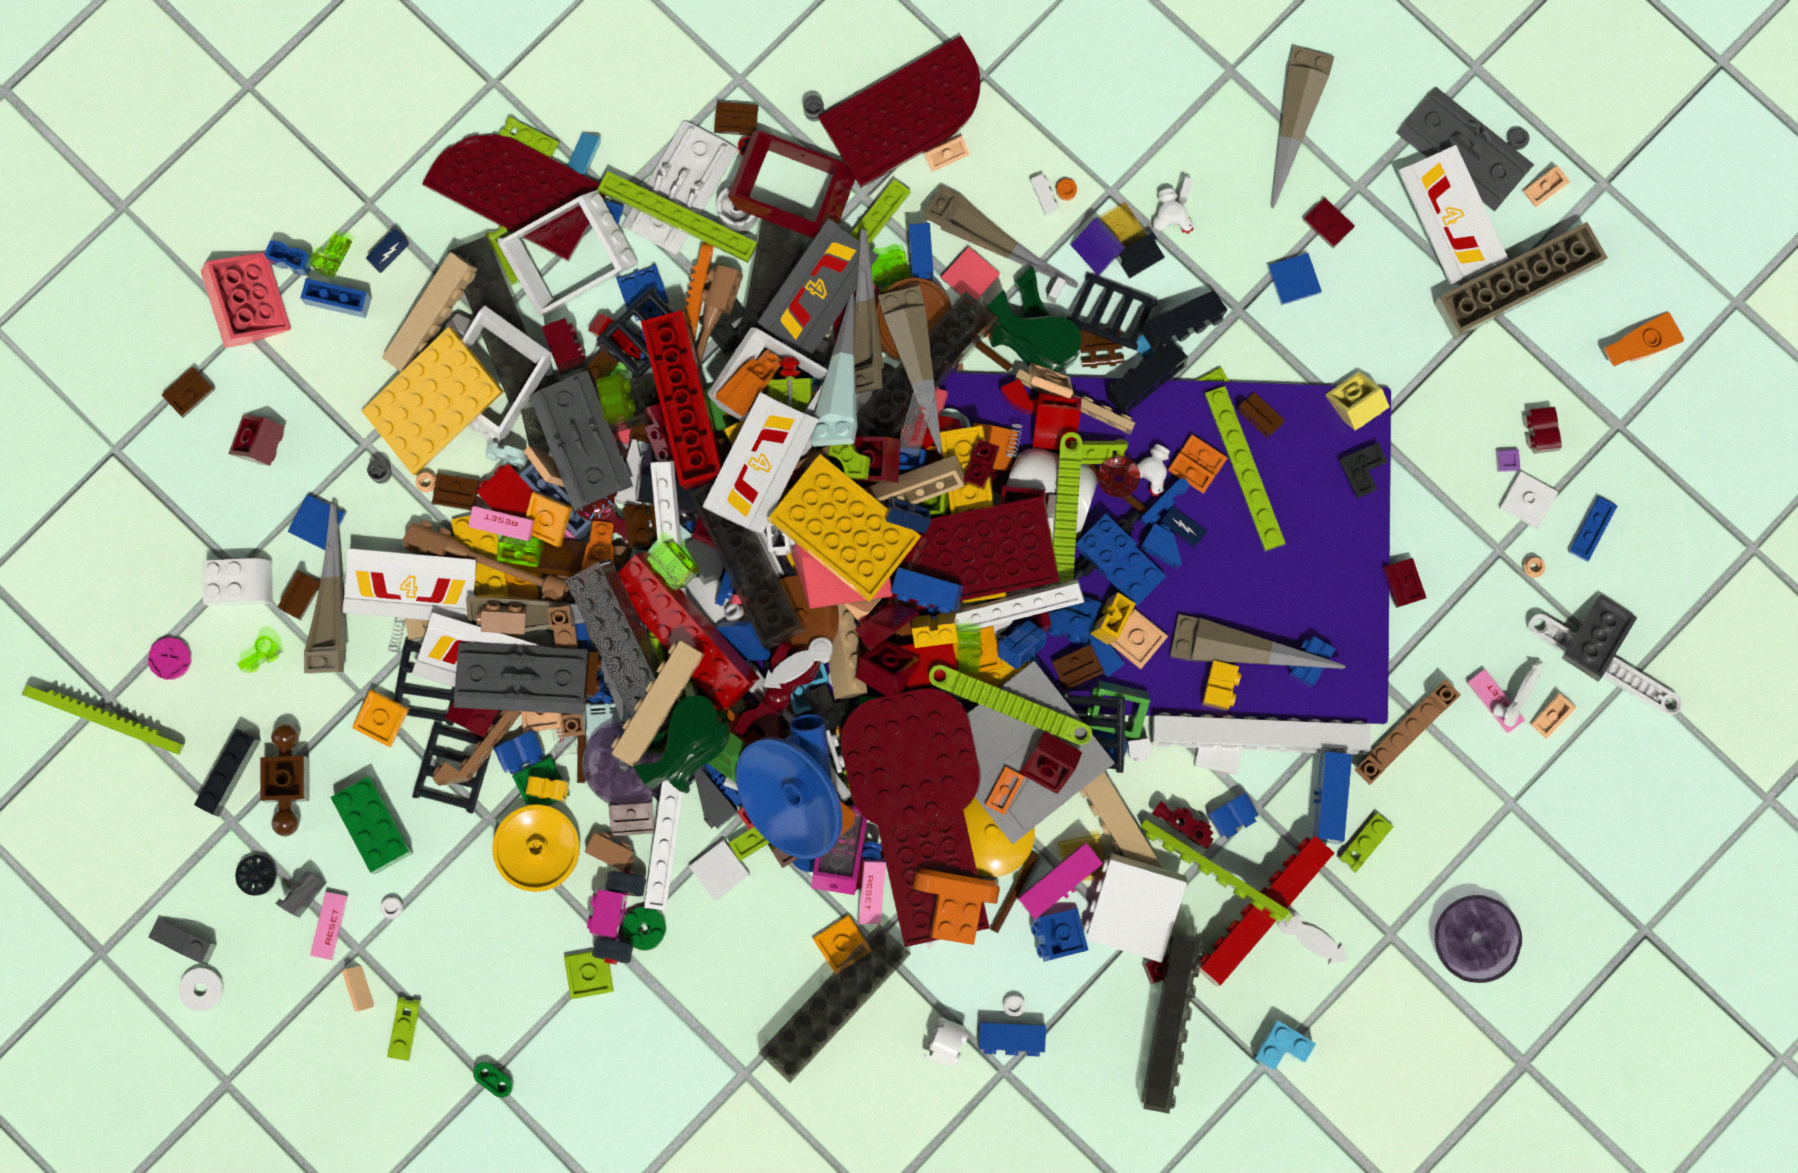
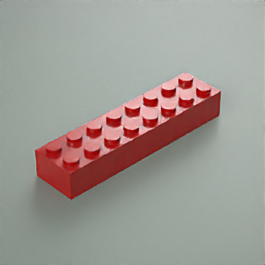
M680 310L641 321L680 486L687 490L713 483L723 466L687 315Z
M647 551L635 554L608 583L668 651L674 642L679 643L680 640H683L704 653L703 658L691 677L720 710L724 711L733 707L760 679Z
M1316 836L1304 838L1296 847L1299 851L1286 858L1282 863L1284 866L1283 870L1276 871L1268 880L1270 885L1262 887L1259 892L1287 909L1335 853ZM1251 902L1247 904L1240 912L1242 917L1239 921L1237 919L1233 920L1226 928L1227 935L1219 937L1211 947L1214 950L1210 954L1208 952L1200 958L1197 962L1200 965L1197 970L1216 987L1221 986L1276 922V920L1269 916L1271 912L1266 909L1261 911L1254 907Z

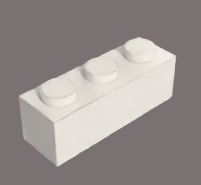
M1041 174L1031 178L1030 183L1044 216L1048 217L1057 213L1059 205L1057 201H1054V193L1048 187L1049 181L1047 177Z

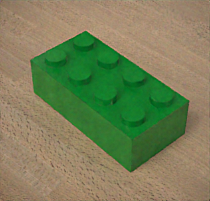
M367 776L330 797L370 873L375 875L413 854L372 777Z

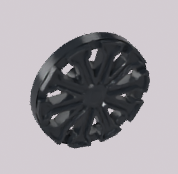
M249 856L243 859L236 868V884L241 891L248 895H264L275 885L277 879L276 868L273 862L264 856ZM257 859H261V862L257 867ZM249 860H252V867L248 864ZM268 863L269 867L263 869L264 865ZM245 866L249 872L242 871L241 868ZM272 871V874H273V875H271V876H267V875L265 874V873H268V872ZM240 875L247 876L240 880ZM264 880H270L271 883L267 885ZM249 881L246 888H244L242 885ZM254 884V892H251L250 889ZM259 884L264 888L263 891L259 890Z

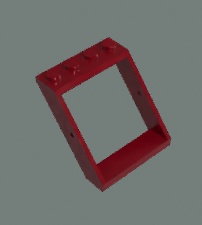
M753 131L728 193V198L742 212L814 239L827 218L837 225L839 224L855 178L842 161L763 131ZM768 151L833 175L815 222L750 198Z

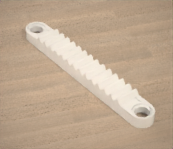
M1537 614L1528 622V629L1534 636L1563 654L1576 634L1544 614ZM1540 619L1544 621L1545 629L1543 631L1535 629V620ZM1616 657L1613 658L1602 677L1607 679L1608 682L1613 683L1616 687H1620L1623 691L1628 692L1631 696H1635L1639 701H1643L1646 705L1667 716L1678 713L1682 708V700L1677 694ZM1667 699L1675 701L1676 707L1674 710H1668L1665 707Z

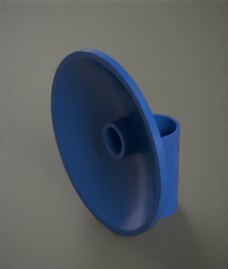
M805 714L791 720V735L787 738L767 737L758 739L744 749L737 763L736 785L747 816L768 842L793 857L814 859L825 855L836 845L841 835L843 820L840 801L831 782L832 775L825 719L817 714Z

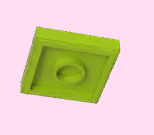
M592 951L564 956L571 1000L614 992L610 964L604 963V959L593 957Z

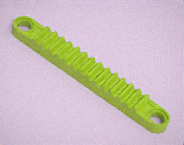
M1073 432L1065 434L1060 443L1054 550L1060 582L1053 583L1051 586L1073 581L1082 439ZM1073 437L1077 440L1078 445L1075 449H1068L1065 446L1067 438Z
M935 665L929 671V680L933 685L1079 745L1088 743L1092 737L1091 728L1083 722L949 667ZM941 669L946 673L944 681L937 682L934 680L933 675L936 670ZM1080 727L1085 728L1087 731V736L1083 740H1078L1075 737V731Z
M25 685L21 695L172 753L180 755L184 747L180 743L162 737V732L56 691L50 690L46 693L28 685Z

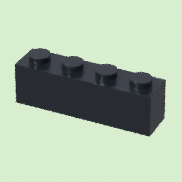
M1212 290L1148 320L1141 333L1154 352L1161 348L1166 350L1178 340L1182 342L1195 332L1199 334L1210 325L1216 326L1224 320L1223 317L1228 309L1215 290Z
M1175 343L1166 350L1161 348L1151 356H1145L1136 368H1130L1119 381L1115 380L1110 384L1107 399L1122 414L1126 415L1184 369L1187 365L1188 356Z
M645 471V474L638 476L635 497L637 502L654 504L651 471ZM675 475L678 508L695 511L704 509L713 513L703 508V504L714 482L685 490L680 486L678 476Z
M236 728L194 805L219 817L261 741Z

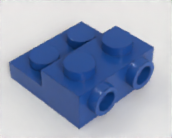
M1084 597L1083 603L1051 610L1049 618L1052 625L1048 629V633L1055 637L1062 635L1076 644L1080 642L1086 644L1101 609V602Z
M1078 908L1033 919L1031 932L1034 937L1037 936L1039 945H1037L1036 951L1039 958L1043 959V962L1089 950Z

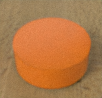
M1062 179L1057 184L1056 194L1061 200H1072L1077 194V185L1071 179Z

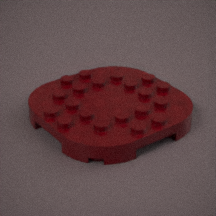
M918 689L896 694L892 698L885 696L869 700L858 706L849 715L841 734V749L853 802L858 811L867 820L885 828H903L952 817L965 810L974 800L981 783V768L979 766L969 715L956 698L937 689Z

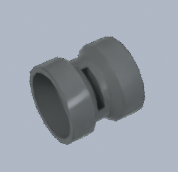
M816 95L808 96L804 100L803 108L806 119L813 122L819 121L818 117L824 114L823 100Z
M373 460L367 467V473L374 482L385 484L391 479L392 471L383 460Z

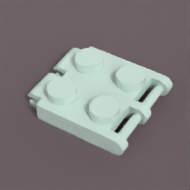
M626 700L623 702V707H625L623 709V721L620 719L617 709L611 710L612 707H616L615 703L594 705L586 703L588 746H592L593 753L609 752L608 745L613 744L618 736L624 734L623 726L629 718ZM605 708V710L591 711V709Z

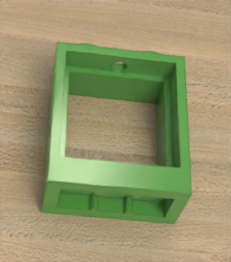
M1099 681L1097 688L1093 687L1091 697L1103 698V695L1117 698L1124 696L1125 700L1137 702L1131 726L1125 725V736L1139 739L1150 703L1149 692ZM1100 706L1088 707L1085 717L1097 718ZM1089 726L1093 729L1116 734V728Z
M730 732L725 749L708 764L736 783L737 763L747 744Z

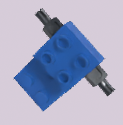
M1134 511L1127 520L1122 518L1117 524L1105 514L1076 543L1075 547L1082 554L1083 558L1075 565L1077 570L1073 575L1074 581L1079 580L1083 575L1087 577L1093 570L1097 571L1123 596L1136 603L1135 607L1166 578V575L1136 547L1137 543L1129 536L1135 529L1133 525L1142 517L1137 511Z

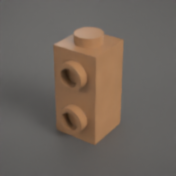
M487 603V605H483L482 612L477 613V625H481V632L525 633L526 607H522L519 604L500 606L498 603Z
M602 831L600 835L593 834L584 851L585 853L620 871L631 870L636 858L633 857L635 853L630 851L632 848L630 845L622 841L618 845L611 841L612 836Z

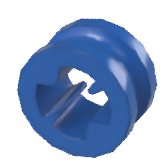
M865 842L863 844L862 856L865 859L879 860L881 858V844L876 842Z

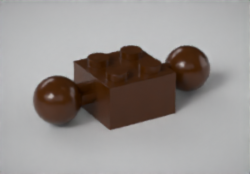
M281 723L271 733L272 743L279 749V757H260V801L265 803L279 802V811L273 815L271 826L277 835L288 837L293 835L299 827V818L292 811V802L309 801V758L305 756H292V748L299 741V732L294 725Z

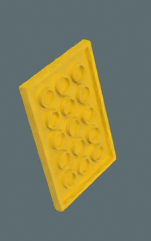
M448 327L362 410V413L411 474L417 475L504 391L452 327Z
M821 454L818 455L767 518L769 522L868 602L873 599L921 537L912 529L887 522V508Z

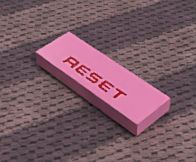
M473 506L468 527L530 541L535 520Z
M1485 669L1467 682L1492 715L1497 703L1505 707H1509L1512 704ZM1519 713L1516 723L1510 727L1505 725V718L1493 715L1507 734L1525 721Z
M863 859L858 913L859 924H881L886 870L885 860Z
M325 892L310 956L333 960L348 896Z

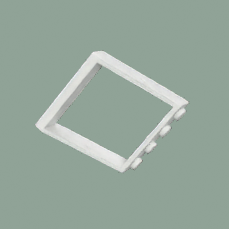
M598 190L581 195L498 242L538 316L545 315L562 307L638 264ZM580 205L615 269L554 302L522 245L520 238Z
M484 306L478 312L462 339L469 349H471L481 330L485 327L537 364L500 427L482 414L468 425L472 431L484 436L487 442L498 444V447H500L528 403L530 395L534 393L551 363V352Z
M751 327L707 393L718 408L745 422L750 413L749 411L744 416H740L717 400L716 394L742 366L753 358L757 359L765 347L782 358H796V361L800 362L797 367L823 381L822 386L804 412V414L814 417L828 370L763 331ZM811 437L801 457H805L812 447Z

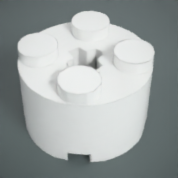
M731 186L727 187L720 193L717 199L719 220L724 227L734 232L745 233L757 223L759 218L740 210L735 211V205L728 198ZM752 191L750 198L758 200L755 193Z
M940 1017L938 1021L941 1024L939 1027L935 1025L926 1049L930 1050L929 1055L925 1054L924 1058L950 1068L951 1065H957L961 1053H958L961 1044L965 1045L969 1033L965 1031V1026Z

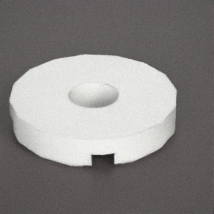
M197 968L190 970L183 976L178 992L180 1000L187 1008L192 1011L203 1012L211 1010L222 998L224 988L221 978L214 971L206 968ZM201 983L207 989L203 996H199L196 993V987Z

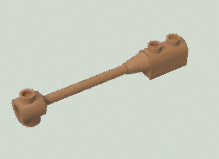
M717 265L716 270L711 269L709 271L708 281L711 282L709 290H703L701 300L705 302L703 331L696 349L699 367L711 330L714 329L722 313L731 315L743 278V274L736 269Z
M421 520L419 524L413 522L402 539L404 549L412 553L473 559L477 563L541 586L543 600L563 602L570 590L571 582L567 581L568 576L549 574L547 577L541 578L480 555L451 537V532L448 529L432 530V525L424 520Z

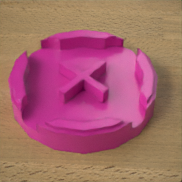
M167 637L160 639L149 651L148 665L150 670L157 677L165 680H176L182 677L189 670L192 663V654L189 647L183 641L176 638Z

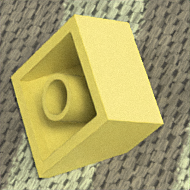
M1360 371L1325 394L1342 420L1355 431L1390 407L1382 388Z

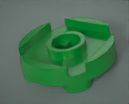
M639 907L632 910L625 917L622 931L626 942L633 945V948L648 951L658 947L663 941L667 926L664 917L657 910ZM644 922L651 927V929L647 930L646 935L638 930L641 927V923Z

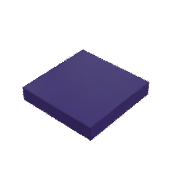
M1098 217L1094 218L1071 244L1072 248L1097 276L1101 275L1125 249L1123 244Z

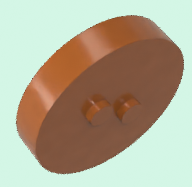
M921 278L900 279L888 284L878 295L920 286L926 310L931 359L935 358L947 347L954 331V311L949 298L939 286ZM877 295L875 302L882 352L889 358L902 362L883 319Z
M799 576L785 577L771 585L761 598L756 613V630L771 656H774L780 644L785 641L792 644L794 649L792 655L808 650L811 642L817 638H826L832 644L839 627V610L837 605L809 609Z

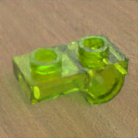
M333 234L325 251H317L312 255L310 263L312 268L315 269L314 271L334 279L352 241Z
M959 629L958 672L981 674L982 630Z
M260 636L254 644L256 652L237 662V665L242 672L250 674L260 669L259 665L266 661L270 663L278 659L279 654L283 651L279 644L270 637ZM265 642H270V649L267 652H263L262 645Z

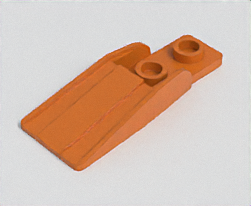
M1666 312L1633 330L1618 342L1607 346L1604 351L1611 364L1615 367L1628 360L1635 362L1680 344L1684 341V337L1671 314Z
M766 350L757 361L753 358L742 366L716 394V399L740 416H744L755 403L759 393H763L775 372L782 366L779 362L783 361V359L770 350Z
M592 522L590 541L587 543L576 597L577 604L610 607L612 587L608 583L612 580L613 575L612 523Z

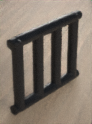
M1087 273L1085 286L1071 315L1067 316V319L1074 322L1083 331L1136 351L1141 330L1153 306L1156 307L1159 301L1115 282ZM1094 284L1106 288L1089 324L1078 318ZM1117 292L1125 295V299L1110 331L1098 327L1113 293ZM1133 299L1145 303L1130 338L1127 339L1117 334Z
M654 287L646 291L596 339L598 343H604L631 371V376L635 381L651 368V362L646 344L625 322L633 315L640 321L650 319L640 309L649 300L664 315L673 313L656 295L657 292ZM618 329L648 358L639 367L611 340L610 337Z
M405 639L393 700L401 704L403 694L448 700L449 710L454 701L455 687H452L451 692L405 685L407 673H412L415 666L409 664L411 652L419 653L422 646ZM410 708L406 715L444 721L449 726L454 725L453 722L445 719L447 713Z
M1063 691L1062 697L1069 706L1071 703L1117 708L1116 720L1078 717L1088 726L1116 728V740L1095 739L1103 748L1116 749V761L1108 769H1115L1117 773H1123L1125 697L1119 696L1117 699L1070 695V692Z
M435 721L412 797L415 799L424 797L464 808L466 812L473 814L491 754L477 770L475 780L470 779L468 782L455 783L472 788L468 801L427 790L423 787L427 776L434 777L433 773L436 769L429 768L433 755L460 763L466 758L470 759V756L435 747L439 735L472 744L484 741L485 738L442 727V724Z

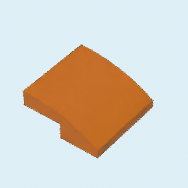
M973 423L972 427H984L986 442L999 446L992 470L1009 472L1013 457L1006 456V454H1014L1011 451L1015 449L1012 447H1015L1014 443H1016L1015 439H1017L1016 435L1018 432L997 426Z
M1192 434L1168 471L1180 479H1186L1189 485L1204 494L1228 457Z
M1005 766L985 805L1005 815L1025 776ZM1015 776L1018 780L1001 809L998 805L1003 796L1009 793L1008 787Z

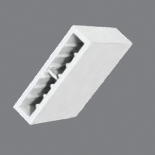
M1111 853L1110 860L1105 859L1103 865L1104 879H1099L1096 892H1099L1098 899H1093L1090 912H1093L1091 920L1087 919L1084 927V932H1087L1086 940L1162 963L1187 884V876Z

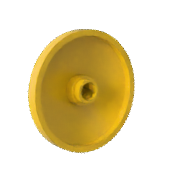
M974 798L971 804L963 811L977 873L983 877L1007 875L1018 869L1030 855L1035 840V827L1012 844L979 801Z
M545 805L524 806L510 813L497 828L492 845L493 859L497 870L509 884L528 892H544L558 887L571 876L579 860L580 840L572 822L560 811Z

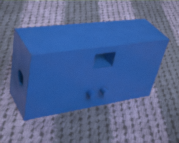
M1326 751L1320 756L1317 791L1314 790V795H1317V797L1313 799V803L1316 804L1313 836H1316L1323 843L1340 844L1345 841L1352 754Z

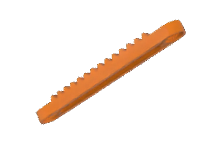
M704 242L701 245L698 264L692 267L694 273L691 274L692 282H689L690 290L687 291L689 298H686L687 306H684L688 323L692 326L690 331L693 343L695 342L703 304L701 296L703 290L706 289L714 248Z

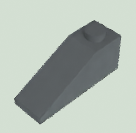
M699 768L694 773L702 810L706 815L704 821L711 829L715 826L719 830L738 813L702 769Z
M157 918L148 937L185 957L206 965L217 944L160 918Z

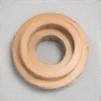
M421 472L416 477V487L421 492L429 493L434 490L436 477L431 472ZM425 479L430 480V484L428 486L423 485V481Z
M1529 557L1524 562V572L1531 578L1540 577L1545 571V563L1539 557ZM1531 564L1537 566V571L1531 570Z

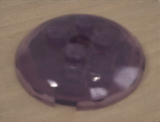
M626 721L614 722L599 729L590 738L583 753L582 768L584 778L592 792L608 804L647 802L661 789L662 782L653 789L644 785L634 768L629 764L628 769L623 771L619 766L621 759L612 755L614 749L611 746L618 736L624 734L623 726ZM661 756L642 758L639 764L656 762Z
M1471 895L1452 902L1441 913L1435 926L1434 945L1439 960L1451 974L1467 982L1487 983L1503 977L1514 967L1522 947V932L1517 918L1505 904L1487 896ZM1474 933L1481 936L1482 942L1480 945L1472 943Z

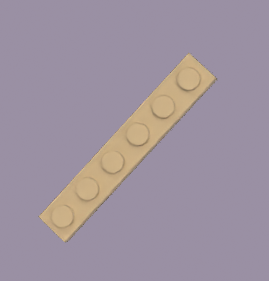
M1019 369L1015 380L1020 379L1024 386L1039 393L1047 394L1050 392L1053 395H1059L1031 384L1028 370L1022 371ZM1073 391L1071 397H1078L1074 395L1075 392ZM1082 396V413L1129 435L1131 434L1135 426L1131 417L1124 414L1119 416L1113 413L1110 407L1105 405L1100 407L1093 404L1094 401L1092 399Z

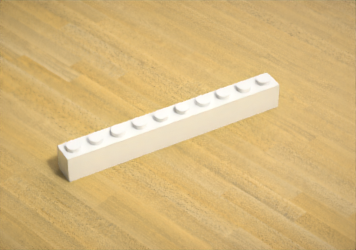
M1159 713L1158 716L1154 715L1152 721V746L1325 753L1328 751L1352 755H1368L1371 750V725L1364 724L1362 721L1346 724L1340 720L1322 723L1318 719L1300 722L1296 718L1278 721V718L1273 717L1257 720L1256 717L1235 719L1234 716L1214 718L1212 715L1192 717L1191 714L1171 716L1169 713Z

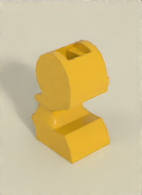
M529 776L525 794L543 799L550 797L556 801L566 803L570 783Z

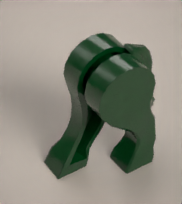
M1031 266L1015 283V287L1021 296L1025 318L1016 316L1011 311L1004 290L988 304L987 312L995 319L997 324L992 333L990 344L992 347L998 345L1010 347L1028 366L1034 363L1056 372L1066 370L1078 358L1082 340L1080 330L1071 320L1052 316L1046 310L1039 297L1036 274L1033 266Z
M700 695L689 696L681 700L673 711L669 728L656 734L642 757L661 756V758L656 762L640 763L632 766L644 785L653 789L661 782L668 780L680 792L689 793V779L700 767L715 759L728 743L730 722L727 715L708 698Z

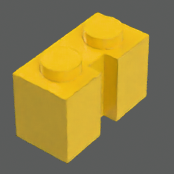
M1119 592L1109 597L1100 612L1104 616L1097 619L1090 634L1107 645L1119 639L1136 603Z
M950 612L949 614L940 613L938 614V619L932 620L930 615L916 616L912 620L915 648L958 643L959 627L956 612Z
M1215 660L1212 662L1202 705L1226 711L1230 706H1234L1236 694L1233 693L1234 685H1239L1241 673L1238 672L1239 666Z

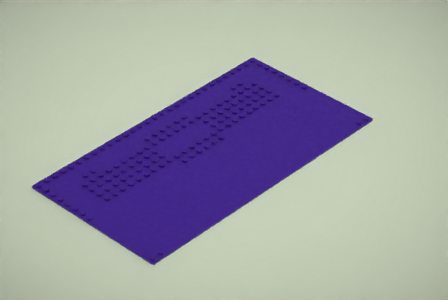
M780 367L775 372L773 378L778 380L785 379V377L779 374L783 367ZM894 371L897 374L898 383L892 390L901 391L902 399L906 385L910 381L906 371ZM933 372L935 389L945 390L948 393L943 409L958 410L968 418L971 427L973 423H981L1017 430L1018 436L1015 444L1016 448L1014 449L1016 451L1014 454L1017 456L1019 452L1033 449L1036 416L1017 411L1005 401L1000 393V387L1015 381L1016 375ZM1070 377L1072 389L1075 392L1074 395L1081 398L1086 396L1094 401L1093 404L1100 407L1102 405L1108 406L1113 410V413L1119 416L1122 414L1107 399L1110 384L1122 378ZM1169 380L1126 414L1135 423L1130 435L1081 412L1078 435L1082 441H1116L1118 439L1128 441V448L1124 453L1126 461L1123 465H1093L1099 470L1102 469L1106 475H1109V478L1150 509L1180 479L1168 471V469L1192 434L1228 457L1205 398V393L1225 386L1285 540V545L1264 552L1229 458H1227L1204 494L1189 485L1185 494L1177 495L1174 498L1176 502L1172 507L1207 531L1195 549L1174 534L1182 562L1178 570L1141 549L1142 544L1153 527L1151 524L1145 528L1139 522V519L1133 525L1135 529L1129 534L1137 543L1136 547L1166 575V578L1137 607L1134 606L1132 612L1136 609L1168 636L1167 639L1141 670L1113 648L1125 663L1121 668L1108 678L1102 673L1065 690L1052 662L1083 647L1080 643L1076 644L1069 641L1067 637L1062 635L1055 637L1047 631L1045 647L1035 655L1043 673L1061 695L1063 691H1068L1070 695L1091 697L1093 687L1097 688L1099 681L1146 691L1150 695L1146 716H1158L1159 713H1169L1171 716H1179L1180 714H1191L1192 717L1212 715L1214 718L1234 716L1235 719L1256 717L1257 720L1273 717L1278 718V721L1296 718L1300 722L1318 719L1321 722L1327 723L1333 720H1340L1343 723L1362 721L1364 724H1386L1388 722L1389 586L1383 567L1390 565L1391 389L1381 387L1390 407L1356 431L1342 420L1326 398L1325 394L1337 387L1330 385ZM1024 386L1030 401L1039 398V392ZM1253 393L1262 398L1285 420L1269 439L1264 437L1237 412L1240 404L1244 400L1246 401ZM894 423L890 438L900 439V448H909L902 434V430L907 426ZM1012 424L1022 425L1023 428H1015ZM1379 442L1388 462L1369 471L1377 490L1356 499L1339 460ZM1157 444L1168 449L1170 453L1168 455L1169 459L1163 461L1167 469V475L1163 482L1164 492L1160 496L1153 497L1149 492L1151 483L1144 478L1136 479L1130 477L1128 470L1131 465L1139 464L1143 459L1152 457L1150 450ZM1044 449L1060 455V450ZM805 456V457H800L799 461H801V460H803V459H805V458H807V457H806V456ZM1013 457V460H1012L1011 469H1012V466H1013V464H1014V462H1015V459H1016V458H1014V457ZM1097 479V486L1080 537L1076 539V543L1105 514L1117 524L1122 518L1127 520L1137 510L1110 488L1107 489V486ZM1164 508L1159 513L1161 518L1155 524L1159 525L1169 510L1167 511ZM1076 547L1074 572L1077 570L1075 565L1083 558ZM778 555L789 577L788 569L792 567L786 555ZM1093 570L1087 577L1083 575L1078 581L1083 597L1101 602L1102 606L1097 616V619L1104 616L1100 612L1106 600L1119 591L1106 578L1104 579L1097 571ZM882 598V599L874 606L873 610L876 609L877 607H879V606L882 604V602L884 601L885 598ZM1001 598L990 599V600H987V601L984 602V603L991 602V601H995V600H999V599H1001ZM749 607V611L757 613L758 608ZM1178 615L1202 618L1300 650L1305 639L1310 640L1315 636L1336 649L1330 660L1343 664L1346 668H1324L1315 685L1310 688L1291 677L1289 674L1292 669L1287 665L1227 663L1239 666L1238 672L1241 673L1239 685H1234L1233 693L1236 694L1234 706H1230L1226 711L1202 705L1212 662H1192L1171 658L1170 655ZM1032 616L1013 620L1010 626L1000 635L1008 637L1018 624L1022 625L1028 620L1031 621ZM892 635L885 639L891 643H901ZM913 637L909 643L903 641L902 644H914ZM750 660L757 666L764 679H766L768 670L771 674L773 673L772 667L763 669L762 660ZM823 663L827 676H829V663ZM827 684L826 686L834 703L833 687ZM866 685L867 693L882 694L876 689ZM749 690L743 696L745 702L755 699ZM1103 695V698L1117 699L1116 697ZM859 696L850 698L851 701L856 702V706H859ZM957 699L966 710H972L978 705L976 702H965ZM1125 700V715H1134L1137 702ZM1070 703V707L1076 714H1086L1087 708L1092 706ZM1100 706L1098 714L1117 715V708Z

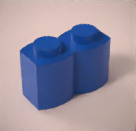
M269 241L264 253L265 257L275 267L281 269L289 268L293 273L301 276L309 275L313 265V260L304 250L289 248L279 241Z
M533 730L494 748L505 773L510 772V775L521 771V766L529 763L532 766L541 762V757L545 756Z
M1244 793L1207 816L1220 838L1225 836L1228 839L1238 833L1236 830L1238 827L1244 825L1247 828L1257 822L1255 817L1259 816L1247 794Z

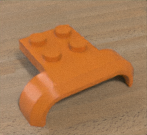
M921 868L915 873L913 889L938 894L930 937L970 945L975 943L982 902L997 904L1000 886L994 880L978 879Z

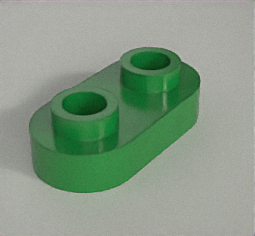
M482 1062L475 1066L473 1070L475 1081L493 1095L504 1098L512 1093V1080L491 1063ZM484 1069L489 1071V1075L486 1078L482 1076ZM501 1082H504L506 1084V1089L504 1091H501L499 1089V1084Z

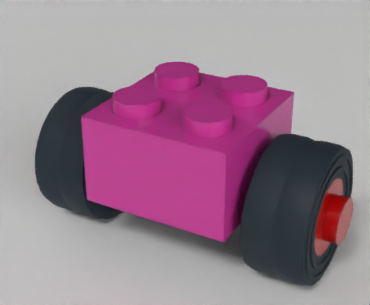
M609 871L605 889L608 891L598 889L597 894H593L591 907H593L594 911L593 916L588 917L587 929L590 930L589 933L592 936L600 937L595 938L592 956L604 959V963L617 965V962L630 963L633 945L619 941L628 895L643 896L646 885V878L634 875L635 872Z

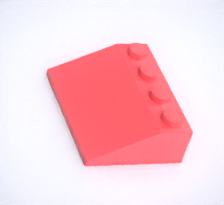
M265 252L206 261L201 269V275L224 348L246 345L290 331L291 329L271 264L264 255Z
M795 543L792 558L809 609L866 600ZM890 577L873 599L892 596Z

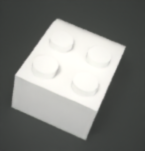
M257 558L202 561L203 603L208 607L273 604L272 561Z

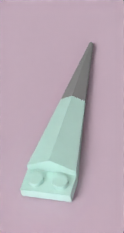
M852 293L848 300L814 418L819 419L811 437L813 446L854 444L857 431L854 367L855 297Z

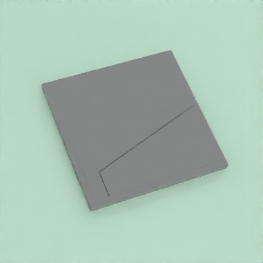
M1032 661L1000 687V689L1082 722L1035 661ZM978 704L968 712L981 768V783L975 798L1012 844L1114 764V761L1093 735L1088 743L1079 745L1051 734L1083 752L1076 770L1058 794L1024 777L1005 815L986 806L985 803L1005 766L1020 774L1024 763L1044 730L981 704ZM1080 727L1076 729L1075 737L1078 740H1083L1087 736V731L1085 728ZM1015 776L1008 787L1009 793L1003 796L998 805L1001 809L1018 780Z

